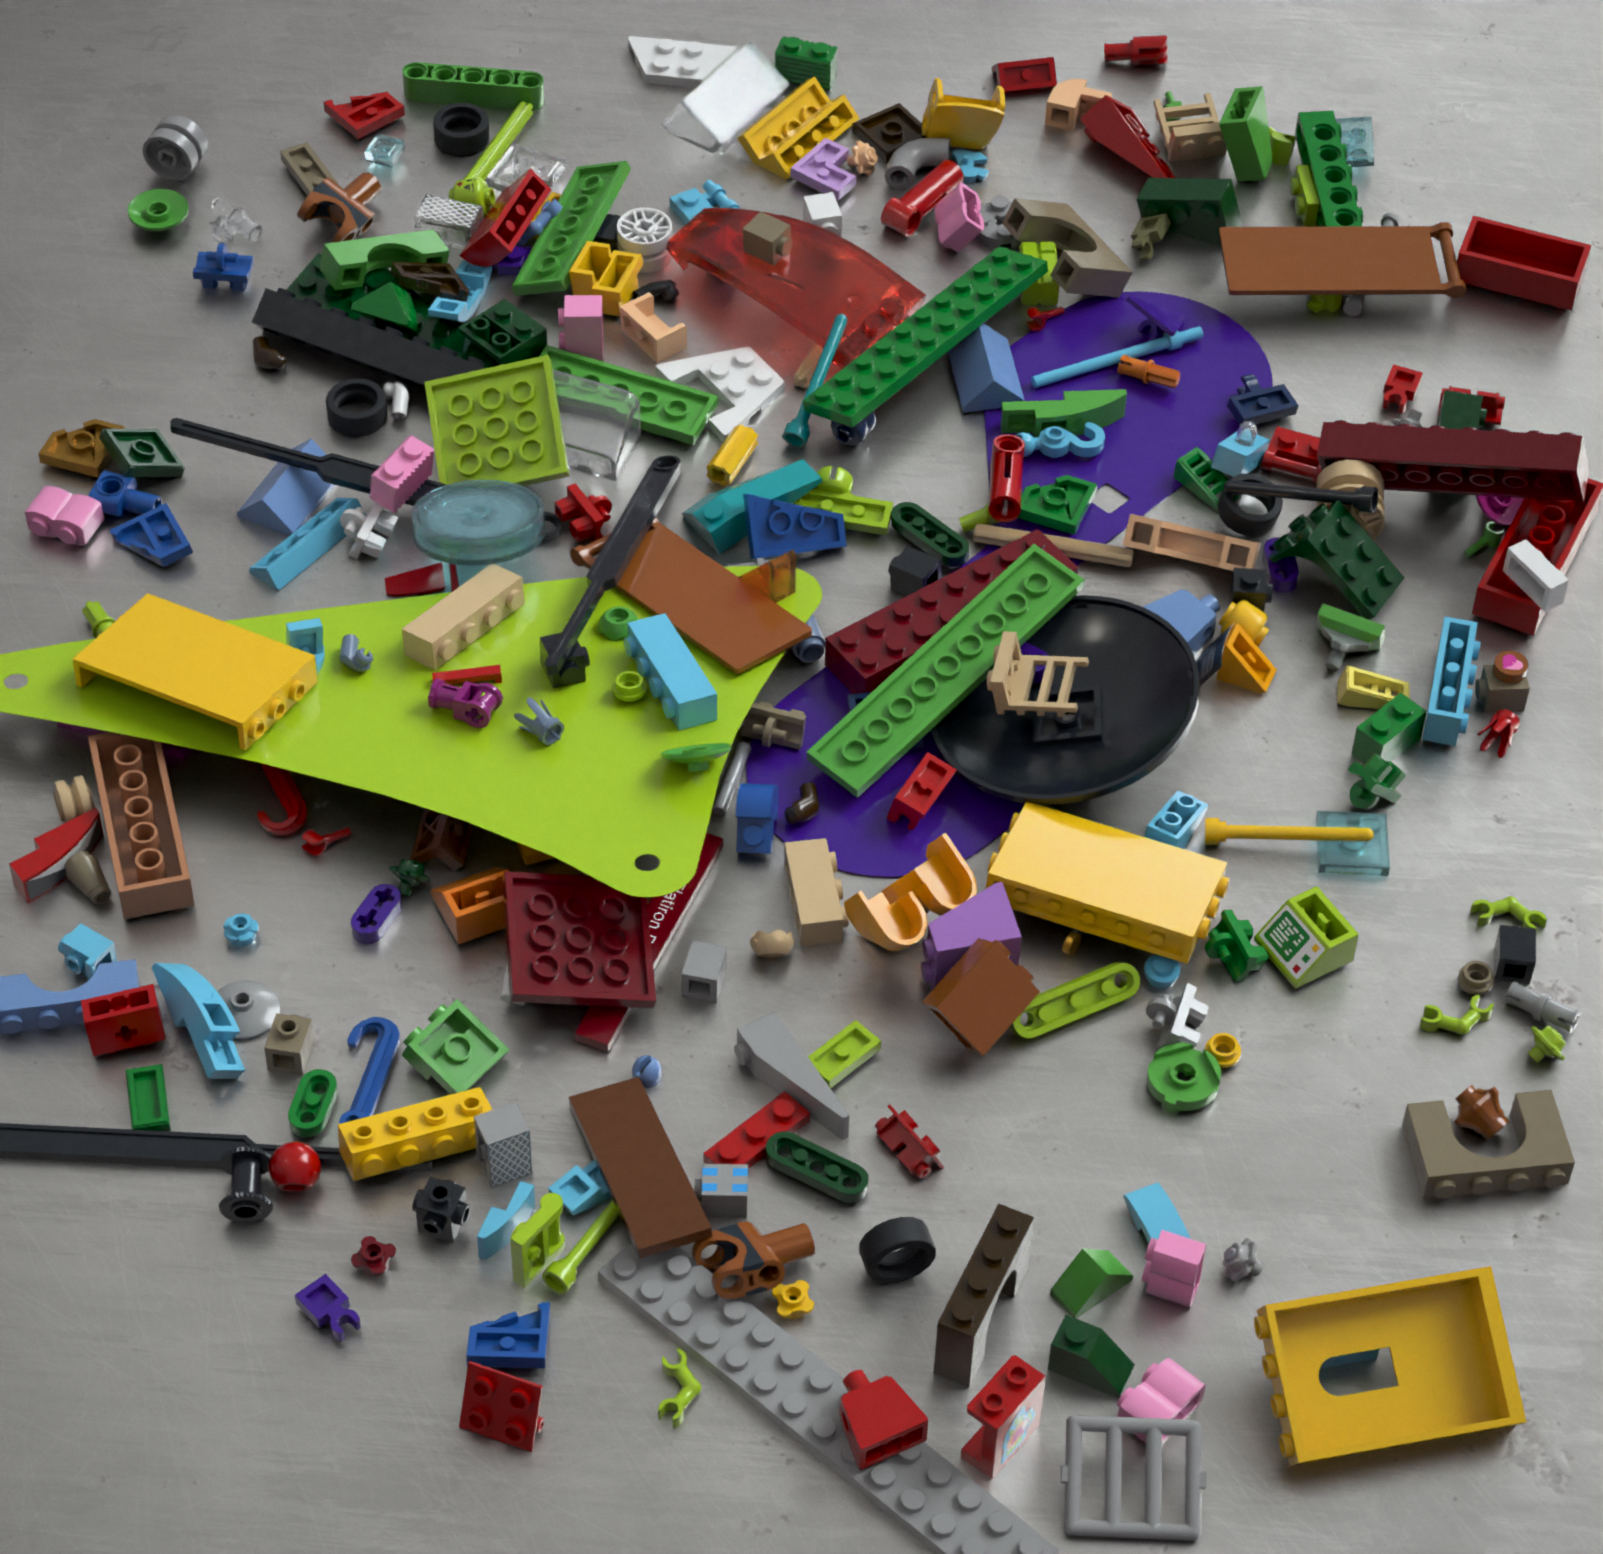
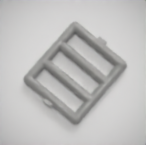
M1091 1415L1069 1416L1066 1420L1065 1465L1061 1466V1483H1065V1532L1072 1536L1187 1541L1199 1539L1201 1536V1489L1205 1490L1206 1472L1202 1471V1426L1200 1422L1184 1419ZM1082 1431L1106 1432L1105 1521L1080 1519ZM1122 1433L1146 1434L1145 1522L1121 1521ZM1162 1435L1186 1436L1185 1524L1161 1523Z

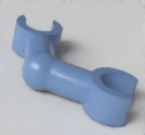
M553 199L552 202L548 200L542 206L541 213L528 225L516 246L522 247L528 239L541 234L546 224L562 210L563 206L556 199Z

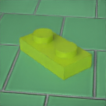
M1296 165L1295 178L1290 179L1291 196L1296 197L1295 211L1297 215H1301L1304 227L1316 226L1319 201L1309 166Z
M854 1020L810 1054L808 1058L831 1089L880 1051L881 1040L857 1020Z

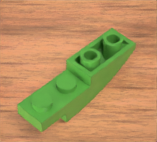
M1126 389L1063 391V400L1002 402L1001 434L1025 432L1033 433V437H1039V434L1045 428L1058 426L1078 436L1084 434L1085 423L1087 422L1097 424L1103 428L1124 417L1127 397Z

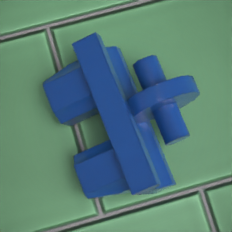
M219 243L216 252H198L195 268H193V279H200L203 288L214 289L219 286L220 281L230 282V288L233 290L245 291L254 264L253 256L228 253L227 245Z

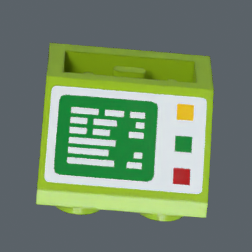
M1315 886L1288 899L1254 936V941L1259 946L1264 947L1270 960L1296 989L1354 961L1359 933L1318 886Z

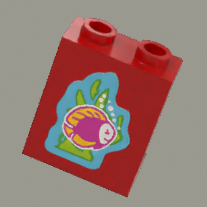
M1011 1356L967 1405V1413L983 1425L961 1449V1458L993 1479L1040 1426L1046 1375L1018 1356Z

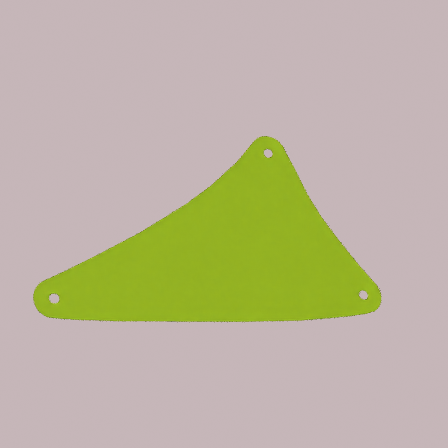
M778 565L724 567L763 595L771 587L785 589L787 597L774 602L804 623L808 621L821 603L822 589L820 584L813 576L798 568ZM587 577L523 584L525 604L437 670H433L405 655L402 628L451 592L224 621L286 644V623L320 618L323 625L325 656L323 666L317 674L318 682L246 751L239 747L238 729L236 726L100 674H97L84 687L76 686L73 658L94 639L0 654V712L66 723L244 759L382 794L463 820L555 857L615 890L630 896L644 898L659 897L681 889L690 882L696 873L719 777L729 754L728 751L721 757L709 761V769L688 771L687 764L666 760L661 757V752L701 744L727 743L732 746L736 733L756 697L787 649L740 674H734L680 635L717 693V720L678 730L673 720L666 718L659 698L653 697L646 677L643 680L646 682L647 692L643 698L634 702H624L613 695L612 685L617 675L625 671L639 672L636 661L633 657H628L625 651L624 639L611 641L608 637L599 633L598 621L605 611L617 606L628 608L635 613L638 620L652 617L653 615L616 588H611L604 592L577 639L580 646H585L589 654L590 665L585 667L586 681L553 688L540 664V637L563 632L589 587ZM352 634L359 639L358 650L364 648V655H367L369 651L372 653L373 661L370 669L365 672H356L341 663L339 656L342 639L345 635ZM500 665L502 683H495V679L471 682L475 684H492L502 693L503 702L498 709L492 711L491 720L486 727L475 728L465 721L455 719L453 710L441 707L434 709L428 706V695L433 683L432 673ZM22 674L28 678V683L22 688L10 689L4 685V680L10 675ZM464 683L453 684V686L462 687ZM527 698L534 699L544 710L540 702L542 699L551 715L563 723L564 731L560 740L551 745H545L538 740L537 735L519 728V726L524 725L514 718L515 713L523 714L532 720L537 717L528 706ZM650 854L659 859L660 865L655 870L642 871L635 866V860L641 855Z

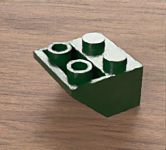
M503 299L458 327V332L502 364L539 357L547 345V329L506 299Z

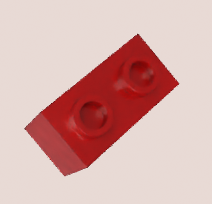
M154 984L81 1000L84 1024L93 1056L111 1054L119 1050L150 1045L154 1042L166 1040L162 1014Z

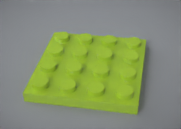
M549 355L424 382L440 483L486 495L570 476L552 363Z

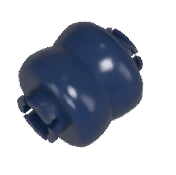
M871 412L853 428L831 420L830 427L837 441L842 444L857 446L875 428L876 416L874 412Z

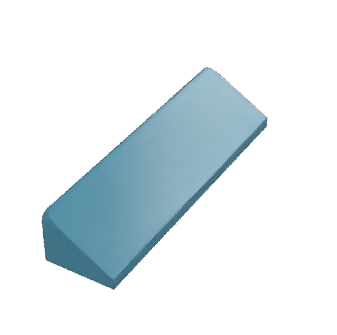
M336 498L252 565L249 569L250 574L274 589L279 590L347 536L344 533V527L340 523V517L347 509L362 508L358 499Z

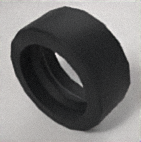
M470 103L446 105L438 110L434 116V141L438 148L446 153L453 155L477 153L489 142V118L486 112L477 105ZM458 125H468L475 128L465 133L448 131L449 128Z
M358 378L344 380L334 385L327 394V417L329 425L336 432L345 436L360 437L378 431L385 424L387 418L386 397L384 390L377 383ZM352 402H366L373 405L370 410L356 414L340 410L342 406Z
M1240 474L1230 479L1232 481L1274 484L1265 477L1256 474ZM1223 489L1217 509L1221 520L1228 528L1245 536H1260L1272 529L1282 509V498L1252 496L1261 501L1268 512L1264 515H1252L1239 509L1233 501L1234 496L1242 494L1227 493Z
M898 1217L882 1222L869 1230L859 1243V1253L867 1274L872 1280L880 1283H897L919 1275L931 1265L936 1256V1248L928 1227L923 1220L915 1217Z

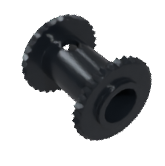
M238 1147L227 1151L220 1158L222 1170L232 1175L231 1194L219 1202V1211L225 1218L235 1222H256L271 1214L273 1209L271 1200L265 1197V1195H261V1176L269 1172L268 1165L271 1155L268 1152L256 1147Z

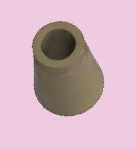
M81 851L66 861L64 866L67 871L66 877L91 899L94 904H100L110 897L112 892L96 856L90 855L87 851Z

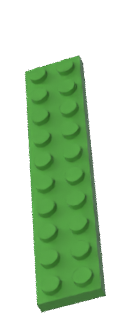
M1033 544L807 751V760L858 798L987 678L988 671L994 668V648L996 645H1000L1003 631L1017 632L1021 647L1084 588L1085 579Z

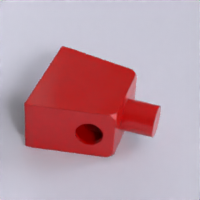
M855 1370L843 1379V1384L848 1393L840 1398L839 1416L859 1470L927 1441L929 1421L927 1416L892 1377L884 1376L870 1383L863 1370Z

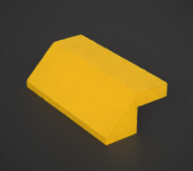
M814 76L806 80L738 136L737 139L753 163L784 179H788L791 176V167L824 138L834 141L852 126V123H855L860 118L844 94L830 100Z

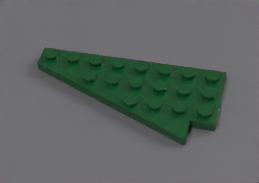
M318 253L286 289L296 295L295 299L304 301L305 297L320 302L322 304L321 308L329 311L332 307L339 308L349 313L348 318L356 321L359 316L375 322V327L385 330V327L388 326L402 332L403 338L412 340L413 336L422 338L430 342L429 347L439 350L440 346L447 347L458 353L457 357L465 360L467 356L475 357L485 362V368L500 365L485 351L458 332V328L450 321L428 316V309L431 305L413 290L404 289L412 297L419 324L417 331L367 317L352 310L353 302L389 282L400 287L388 268H379L368 272L365 275L363 287L335 290L319 269L322 254Z

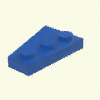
M743 494L750 559L847 546L843 514Z

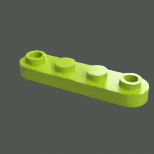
M1116 962L1039 993L1009 1028L1019 1037L1034 1038L1132 997L1139 989V973L1130 964ZM1119 974L1121 976V983L1116 986L1114 979ZM1023 1013H1026L1028 1016V1021L1025 1025H1022L1020 1022Z

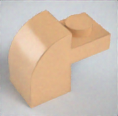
M1085 79L1063 81L1052 89L1047 100L1045 125L1073 131L1079 117L1087 113L1105 95L1112 98V93L1087 88V80Z

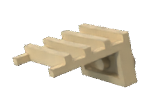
M1211 93L1204 94L1206 103L1162 108L1160 99H1154L1156 120H1159V130L1164 137V147L1168 150L1169 162L1226 155L1227 148L1219 126V119ZM1205 114L1210 115V117H1201L1168 122L1166 121V119L1181 118Z
M1003 631L1000 645H996L994 648V668L989 670L987 674V689L993 693L997 714H1004L1005 710H1016L1017 715H1024L1025 711H1037V716H1044L1045 712H1057L1058 717H1064L1065 712L1077 713V703H1068L1076 667H1088V657L1022 655L1017 632ZM1037 665H1046L1037 701H1028ZM1066 666L1057 702H1048L1056 667Z

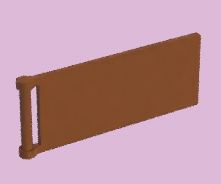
M1440 222L1434 226L1219 228V239L1228 293L1230 295L1444 294L1451 298H1460L1466 293L1465 283L1460 279L1452 243V225L1448 222ZM1431 237L1440 241L1448 278L1447 283H1441Z
M656 517L620 581L614 587L653 616L666 613L681 636L734 674H740L812 636V628L669 530ZM610 534L586 546L579 545L572 548L570 556L574 564L579 567L584 566L590 570L596 560L593 556L600 553Z

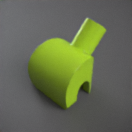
M1269 127L1272 163L1286 166L1290 161V156L1293 155L1296 136L1277 132L1273 127Z

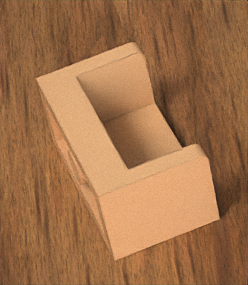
M648 292L620 306L621 330L656 363L687 348V326L680 323L672 328L668 327L654 314V296Z

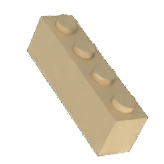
M494 563L488 565L402 628L405 655L433 670H437L525 604L522 576Z

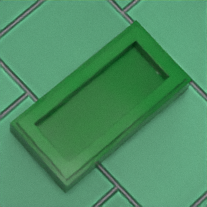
M163 1065L126 1069L132 1130L171 1131Z

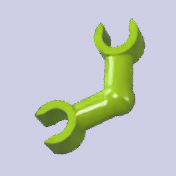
M1508 896L1492 903L1483 899L1473 902L1470 913L1477 911L1486 913L1479 916L1478 926H1486L1492 921V917L1507 912L1520 920L1523 928L1536 929L1530 922H1535L1542 928H1545L1547 918L1542 912L1537 910L1529 911L1513 896Z
M1476 995L1470 1000L1469 1010L1461 1018L1444 1015L1437 1006L1425 1005L1423 1012L1425 1017H1421L1419 1027L1427 1032H1434L1440 1028L1456 1032L1459 1035H1466L1478 1021L1484 1022L1491 1018L1494 1003L1490 1004L1486 1009H1480L1477 1007L1480 995Z
M677 1348L679 1364L671 1365L662 1356V1369L667 1376L676 1377L682 1386V1389L674 1398L665 1399L658 1406L659 1419L668 1411L677 1412L672 1418L673 1428L682 1424L685 1408L700 1394L702 1389L700 1382L695 1379L687 1367L686 1353L680 1348Z

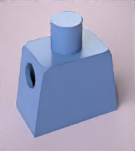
M1182 589L1143 606L1158 614L1179 631L1194 655L1212 639L1217 617L1215 613L1220 610L1219 602L1213 595L1208 594L1198 600L1190 592Z

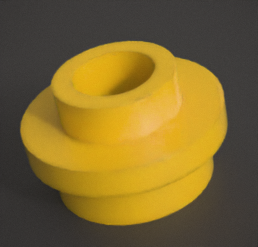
M1217 1033L1205 1045V1050L1216 1058L1220 1068L1234 1066L1240 1060L1241 1047L1237 1039L1231 1034Z

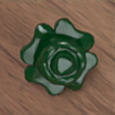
M401 859L398 866L389 867V871L400 882L398 890L401 894L410 896L413 886L430 882V879L424 874V866L417 861Z

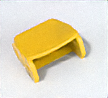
M935 78L923 115L922 135L927 136V138H950L951 147L973 150L984 149L987 144H990L1004 118V88L997 86L991 100L943 94L942 80Z

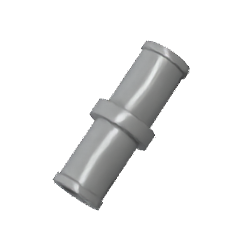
M1513 982L1509 987L1507 994L1510 996H1505V1003L1533 1014V1019L1537 1021L1544 1019L1570 1033L1578 1024L1576 1018H1580L1581 1012L1552 1000V995L1546 992L1541 995L1517 982Z

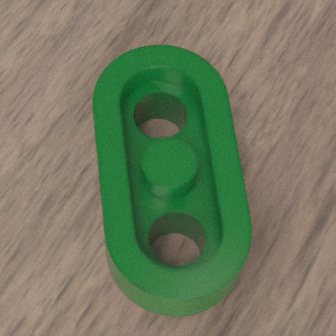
M316 1069L307 1072L301 1078L288 1111L289 1126L294 1134L300 1137H313L324 1130L338 1095L337 1081L331 1072ZM323 1091L324 1093L318 1095L316 1092Z

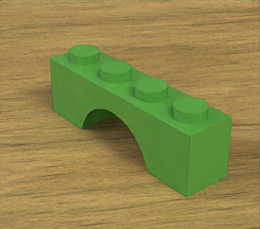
M434 229L325 243L319 269L335 290L363 287L365 275L372 270L391 268L392 262L447 263L450 250Z

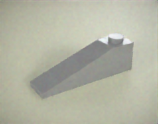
M776 1012L737 1028V1045L734 1046V1051L742 1065L747 1064L756 1078L778 1094L784 1091L787 1092L810 1112L811 1118L841 1140L849 1137L850 1115Z

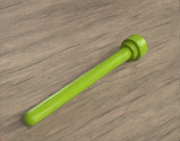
M613 1199L565 1259L551 1262L543 1272L542 1279L551 1290L558 1294H566L575 1283L576 1268L619 1216Z

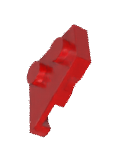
M388 92L374 93L370 96L350 97L351 103L334 105L333 100L323 102L324 112L357 139L405 116L404 105Z

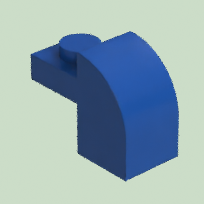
M740 784L735 816L737 817V853L773 854L774 820H778L779 785Z

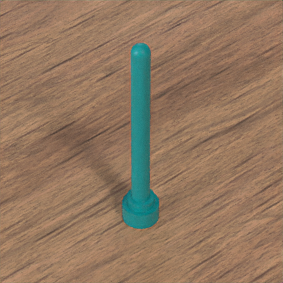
M838 314L834 320L804 399L823 385L847 324V317L844 314ZM803 401L796 419H792L791 422L786 424L782 438L787 443L797 447L805 446L810 435L808 420L811 413L804 411Z

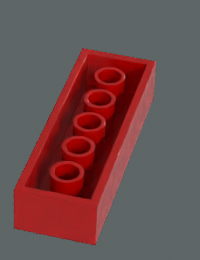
M1588 478L1584 502L1524 498L1477 587L1472 614L1534 636L1546 612L1503 572L1508 547L1526 539L1565 575L1598 512L1603 493V483Z

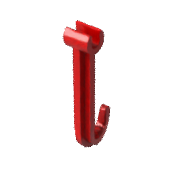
M259 763L288 817L284 822L275 823L264 811H259L257 813L258 821L267 832L273 835H290L299 830L306 822L308 812L305 801L288 770Z

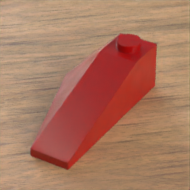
M1105 95L1080 118L1086 126V129H1084L1085 134L1094 143L1098 141L1153 178H1175L1168 164L1157 156L1160 153L1158 147L1147 139L1150 134L1132 108Z

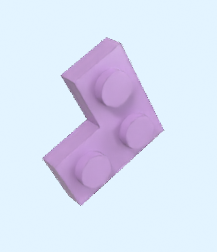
M824 138L791 167V178L822 193L833 192L838 201L856 186V176L839 168L847 161L849 149L827 138Z

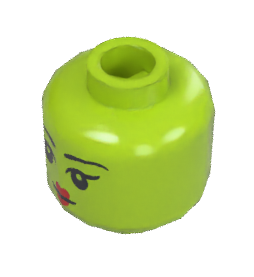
M482 178L459 180L454 184L453 189L449 190V200L458 202L455 203L456 205H462L461 203L472 204L479 210L475 212L477 215L472 217H485L490 207L495 204V193L493 188H489Z

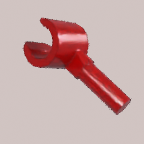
M1061 306L1042 312L1035 307L1029 308L1027 315L1030 319L1034 320L1028 321L1026 324L1032 331H1040L1046 325L1048 318L1064 314V308Z
M349 827L320 836L310 829L302 835V839L307 842L302 845V848L313 856H320L326 850L328 844L350 836L351 830Z

